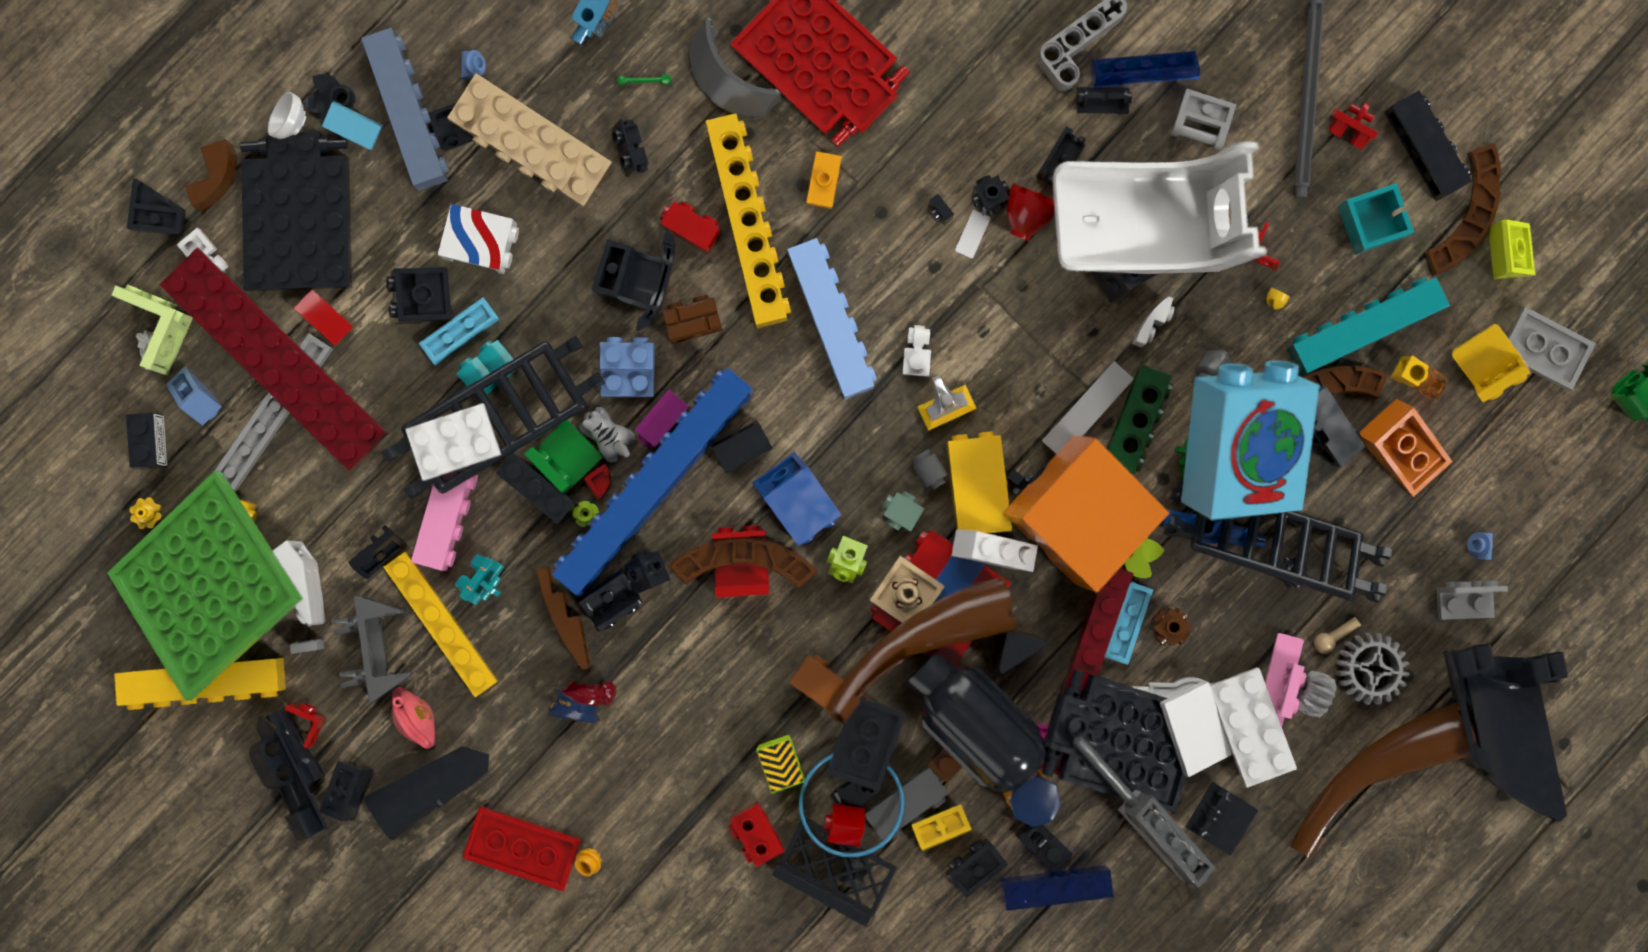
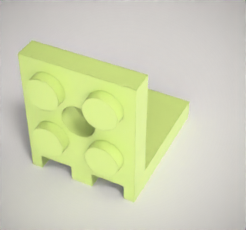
M127 285L125 289L115 286L112 296L161 316L139 366L169 375L193 318L175 310L176 304L130 285Z

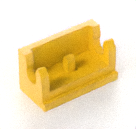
M961 804L912 824L922 852L972 831Z

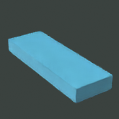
M482 297L422 340L419 345L432 363L437 365L500 319L485 298Z
M1133 582L1130 583L1105 654L1106 658L1126 665L1129 664L1153 589Z

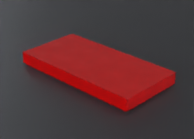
M480 806L462 858L564 892L582 839Z

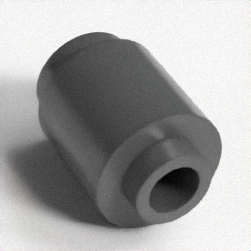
M930 449L911 460L914 464L913 469L925 488L931 486L934 490L946 483L944 477L948 473L936 454H932Z

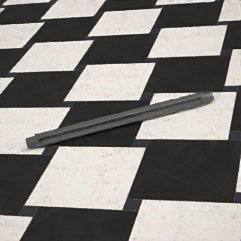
M1323 0L1309 1L1294 183L1296 188L1295 198L1300 199L1307 198L1308 188H1310L1311 155L1313 150L1325 5Z

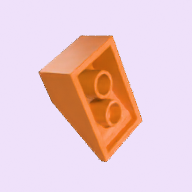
M1395 399L1359 432L1362 437L1361 440L1368 450L1412 497L1452 463V460L1416 409L1398 399Z

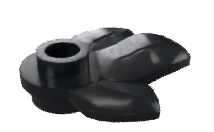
M317 74L312 79L318 91L314 92L303 102V105L309 111L321 114L320 122L323 125L332 102L335 101L351 109L355 104L356 96L350 87L340 85L334 76ZM341 95L347 96V99L344 103L339 102V97Z

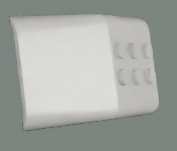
M1244 142L1234 144L1210 157L1184 162H1065L1060 164L1054 172L1053 189L1058 255L1062 267L1067 270L1136 274L1218 272L1266 255V248L1259 247L1257 227L1247 228L1244 183L1253 179L1252 153L1258 150V143ZM1229 201H1230V205H1231V222H1230V223H1229Z

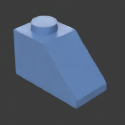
M184 367L166 384L179 408L202 426L208 420L213 419L222 407L215 395L187 367Z

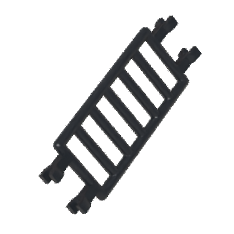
M572 337L555 349L552 348L548 341H543L405 423L401 427L405 439L381 451L386 461L392 462L412 449L406 429L438 419V416L452 409L453 413L464 410L461 402L475 395L480 404H485L490 422L504 443V446L499 448L500 456L459 469L456 475L446 481L443 480L442 476H438L426 481L420 479L403 488L408 498H415L433 485L439 493L444 494L586 409L587 404L582 396L605 384L599 372L577 386L569 376L560 360L583 348L578 337ZM542 354L547 358L574 403L561 412L530 361ZM520 367L551 417L539 425H536L507 377L508 374ZM497 381L527 429L526 433L516 439H513L484 391L485 388Z
M1179 480L1176 488H1173L1172 500L1181 501L1183 481ZM1296 511L1270 513L1277 517L1269 563L1253 559L1261 515L1250 516L1243 555L1228 551L1234 517L1222 519L1217 547L1202 542L1207 517L1199 512L1196 514L1194 525L1185 523L1180 518L1171 515L1169 523H1166L1164 527V535L1180 536L1191 540L1190 548L1193 551L1348 601L1353 600L1357 593L1366 596L1372 602L1378 603L1380 595L1384 596L1386 594V584L1358 579L1361 557L1371 560L1377 566L1383 567L1385 559L1389 560L1391 558V548L1384 546L1376 547L1363 543L1364 535L1361 532ZM1287 520L1302 524L1294 572L1279 567ZM1312 528L1327 532L1320 580L1305 576ZM1338 536L1352 540L1345 588L1330 584Z

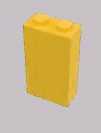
M994 431L978 433V438L968 439L967 434L952 436V441H948L946 447L956 529L978 531L986 534L1012 531L1011 521L1003 514L1009 506L1001 435L994 436Z

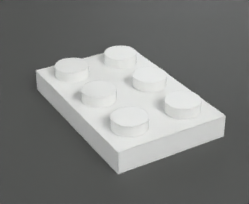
M483 403L406 429L423 481L501 455L485 404Z

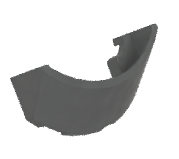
M707 17L690 42L691 68L698 86L716 106L728 113L763 118L781 101V92L778 89H765L749 84L727 68L719 57V51L715 45V39L718 37L719 32L713 26L712 20Z

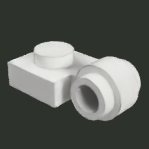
M196 228L177 244L186 257L197 247L200 248L226 273L227 263L219 255L215 257L210 256L217 248L201 229Z
M914 325V328L909 327L908 343H913L914 349H904L902 375L929 377L931 350L922 349L924 344L929 345L930 329H925V326Z

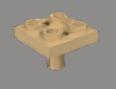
M899 556L870 601L903 623L916 613L932 605L945 586ZM913 578H916V579L918 580V585H917V586L914 585V584L917 583V581H916V580H912ZM893 582H897V584H894V587L900 585L897 590L892 588ZM917 597H920V598L922 599V602H921L920 605H917V603H920V599H918V600L914 603V601L917 599ZM897 601L902 602L903 604H901V603H898V604H897L899 607H902V608H897L896 605H895V603H896Z

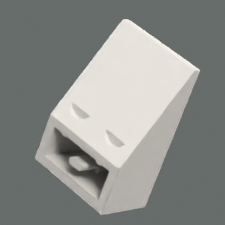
M287 540L273 550V552L303 597V600L295 606L297 609L295 614L303 624H324L326 617L317 561L302 541Z

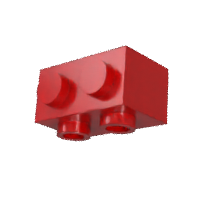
M759 801L731 816L730 821L732 824L728 825L736 840L738 838L741 839L744 848L741 850L748 863L753 862L758 867L785 851L783 843Z

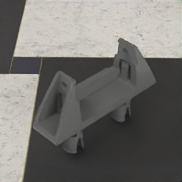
M354 596L356 615L333 618L332 624L346 625L345 627L333 630L334 635L358 631L364 666L362 669L341 671L340 677H353V680L341 683V687L346 688L365 684L367 686L369 703L379 701L413 675V671L398 674L390 672L389 675L387 674L388 665L382 624H380L379 617L385 619V616L402 614L404 610L365 596Z

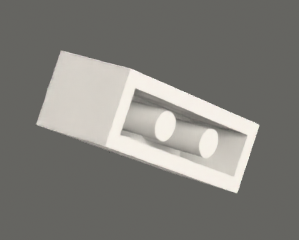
M956 529L952 556L1013 570L1033 572L1038 546L978 531Z

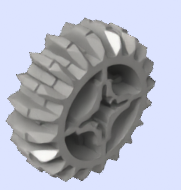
M1364 633L1363 639L1360 636H1354V644L1348 641L1345 643L1348 652L1344 650L1339 651V654L1344 657L1343 661L1336 660V664L1342 666V670L1336 671V675L1344 676L1339 681V685H1348L1345 693L1348 695L1354 693L1353 699L1356 701H1360L1363 698L1364 704H1370L1373 700L1375 704L1379 705L1382 702V698L1387 702L1391 701L1390 692L1398 696L1400 691L1397 686H1406V683L1401 680L1402 676L1409 677L1410 675L1408 672L1403 671V667L1409 666L1408 661H1401L1406 655L1405 651L1397 652L1400 644L1398 642L1391 644V637L1385 636L1382 639L1381 633H1374L1373 637L1370 633ZM1370 647V652H1367L1365 659L1356 662L1355 660L1360 652ZM1381 650L1388 656L1391 667H1387L1383 663V654H1380ZM1373 665L1376 668L1383 669V671L1372 672L1369 669L1362 668V666ZM1354 669L1362 674V683H1365L1364 688L1357 682ZM1389 675L1386 683L1380 688L1375 689L1379 679L1382 676Z

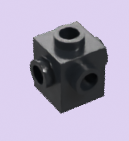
M987 175L976 181L977 185L974 186L971 200L976 210L980 209L984 216L988 213L995 215L1006 209L1005 205H1007V201L1010 199L1008 196L1010 189L1005 180L1001 181L999 175L993 178ZM993 189L996 196H989L987 191Z
M647 550L632 555L633 561L624 565L635 594L670 580L659 551L650 554L647 553Z

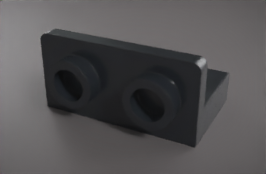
M456 103L429 112L435 136L443 151L473 142V135L447 119Z

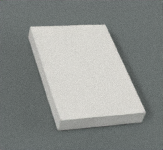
M1202 681L1160 702L1184 776L1190 777L1232 755L1209 682Z

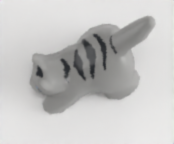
M596 407L595 411L585 413L583 423L579 425L581 433L597 443L599 452L608 462H616L618 455L629 457L630 453L627 446L634 444V433L624 426L615 424L603 407Z

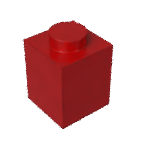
M833 804L831 813L826 814L823 829L828 831L827 842L859 847L865 830V808Z

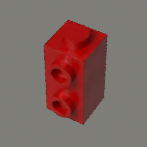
M673 201L671 206L667 205L659 218L662 220L660 223L662 229H669L671 234L708 255L721 233L720 228L717 226L718 222L708 215H704L702 218L695 214L696 209L683 201L681 204Z

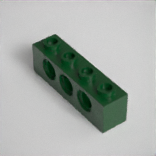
M1143 364L1137 368L1106 448L1132 475L1135 474V471L1139 473L1145 460L1144 457H1141L1145 447L1149 448L1153 440L1154 433L1151 432L1154 422L1158 423L1164 411L1160 406L1164 398L1168 399L1173 388V384L1170 383L1171 375ZM1144 390L1152 392L1154 396L1152 404H1147L1143 401L1142 393ZM1134 415L1143 417L1145 423L1142 429L1136 428L1133 425L1132 419ZM1125 439H1130L1134 442L1135 450L1133 453H1127L1123 449Z

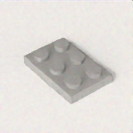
M1527 307L1521 308L1507 336L1523 357L1531 372L1567 391L1573 390L1596 343Z

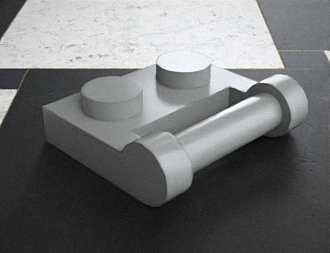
M1186 89L1172 127L1171 135L1179 137V135L1213 145V149L1221 151L1237 104ZM1185 118L1219 129L1218 134L1213 135L1183 125Z

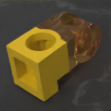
M1414 356L1401 357L1390 377L1436 400L1439 399L1448 382L1444 375Z

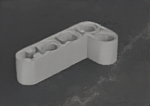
M1125 0L1102 1L1041 47L1037 63L1058 91L1068 92L1074 88L1080 74L1078 67L1071 58L1120 23L1127 10ZM1116 8L1118 12L1114 11L1105 18L1109 9L1114 10ZM1089 21L1095 22L1098 25V30H1090L1086 23ZM1069 36L1074 37L1078 44L1071 46L1066 42L1065 38ZM1053 52L1057 60H1047L1044 53ZM1060 73H1069L1072 81H1063L1060 78Z

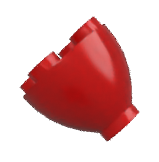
M1012 183L1008 195L1010 199L1007 201V215L1011 226L1009 234L1029 241L1032 235L1044 229L1054 218V199Z

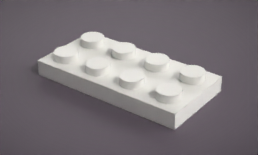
M1256 667L1210 685L1227 741L1245 787L1248 788L1297 769L1260 668Z

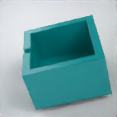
M1397 183L1347 199L1338 205L1355 255L1405 239L1414 233L1407 210L1394 217L1392 215V212L1404 206Z

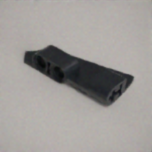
M258 716L256 729L261 740L251 746L249 756L262 784L268 789L274 790L278 788L290 813L285 816V819L295 840L307 839L322 830L326 831L328 827L278 728L264 716ZM265 747L268 749L269 756L265 753ZM277 771L280 774V780L277 777Z
M461 746L364 797V801L385 835L389 839L394 840L436 808L442 807L489 772V754Z

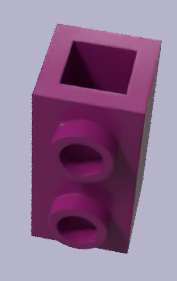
M668 390L635 429L640 434L636 439L648 449L651 445L658 449L660 439L666 432L669 431L671 433L677 426L675 422L684 411L689 412L691 410L690 406L671 390Z

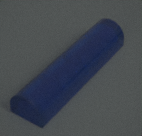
M1196 51L1093 59L1091 61V80L1093 87L1196 79L1199 78L1201 69Z

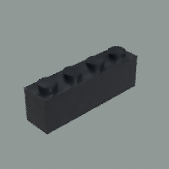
M1420 90L1393 104L1384 111L1436 202L1472 182L1469 168L1460 161L1455 144L1446 137L1442 122L1435 118L1428 98L1422 95Z

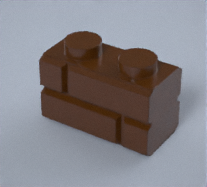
M708 295L693 298V303L684 306L682 302H676L668 305V310L663 311L672 344L723 331L714 297L709 299Z

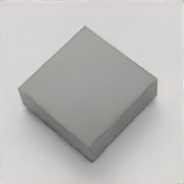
M322 639L295 642L290 645L291 654L325 649L324 640Z

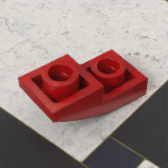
M310 290L293 308L333 346H336L353 328L347 320L313 290Z

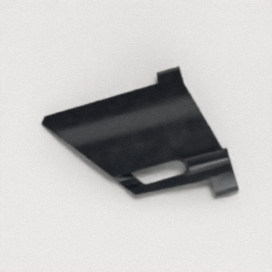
M1490 644L1469 646L1461 650L1443 651L1452 696L1460 704L1474 766L1482 769L1484 777L1511 798L1557 822L1562 821L1567 816L1540 684L1560 682L1561 678H1568L1564 652L1546 653L1531 657L1493 656ZM1466 702L1469 703L1470 713L1472 717L1478 747H1476L1474 743Z

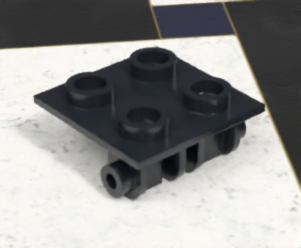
M1212 782L1185 828L1231 856L1258 810Z

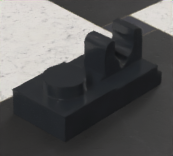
M386 525L382 527L384 531L382 536L377 538L373 534L370 538L373 543L348 562L351 568L365 579L370 578L408 546L404 540Z
M1025 823L1015 834L1054 873L1073 855L1043 824L1032 827Z

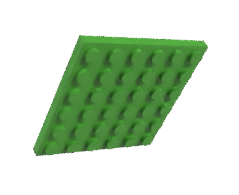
M214 471L107 573L185 701L193 700L303 600V597L227 479L219 471Z

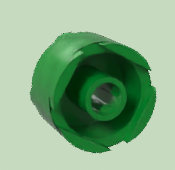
M1648 363L1642 365L1645 369L1638 373L1634 369L1628 372L1613 386L1612 390L1615 393H1610L1611 398L1631 421L1644 419L1648 422Z

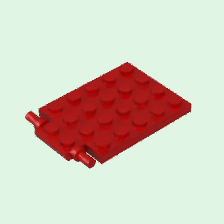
M772 0L730 43V47L768 83L775 89H778L781 95L824 135L844 117L846 121L841 125L842 129L831 139V142L836 147H839L850 135L854 136L857 131L863 134L898 97L896 91L900 88L899 84L910 73L909 69L903 65L892 77L888 76L883 81L881 77L897 61V57L836 0Z

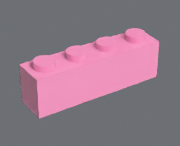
M456 470L441 476L446 481L456 475L458 471ZM477 474L444 494L439 493L433 485L412 556V563L441 571H447L448 566L452 567L456 556L453 548L455 541H459L462 536L463 526L460 524L463 515L466 516L469 511L471 501L467 499L470 489L474 490L476 486Z

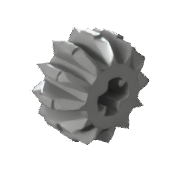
M1310 671L1306 675L1304 686L1299 688L1298 710L1308 716L1319 718L1328 712L1337 689L1335 679L1323 672Z

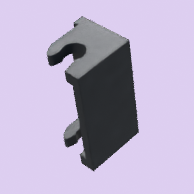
M1068 126L1065 127L1036 176L1052 187L1055 169L1062 163L1076 162L1085 147V144H1083L1085 138L1083 136H1080V138L1072 134L1073 129Z
M758 420L711 444L725 473L773 449Z
M337 761L322 801L320 812L339 821L355 820L374 769L356 766V763L351 761Z

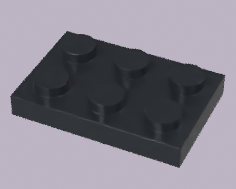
M861 697L859 699L860 704L847 722L843 724L827 774L879 792L906 712Z

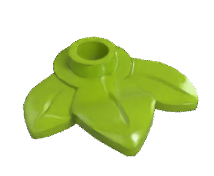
M1146 538L1125 561L1124 565L1127 571L1134 573L1133 576L1149 578L1152 573L1148 563L1160 557L1164 553V549L1157 542Z

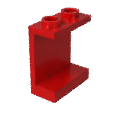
M760 525L744 526V532H733V527L717 528V533L712 534V539L715 541L725 538L747 537L766 540V531L760 530ZM732 564L715 568L716 598L770 594L768 569L765 567L750 564Z

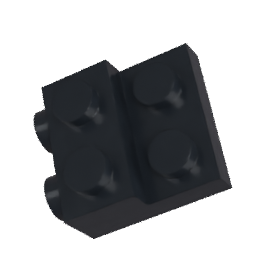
M447 267L394 268L391 271V276H387V292H392L393 302H389L388 306L389 317L395 318V325L452 320Z

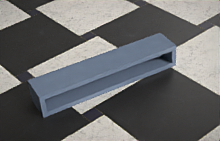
M388 28L362 37L363 45L413 186L420 191L448 181L446 172H449V167L445 157H440L437 148L441 146L435 133H431L429 111L427 107L423 108L420 99L424 98L419 84H414L411 75L415 74L410 59H405L403 50H406V45L401 34L397 35L392 28Z

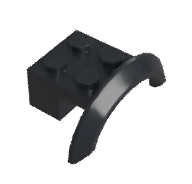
M666 229L663 238V258L636 251L633 246L607 239L592 286V291L598 296L646 309L643 316L638 319L635 328L638 331L646 328L654 321L668 287L675 257V240L669 229Z

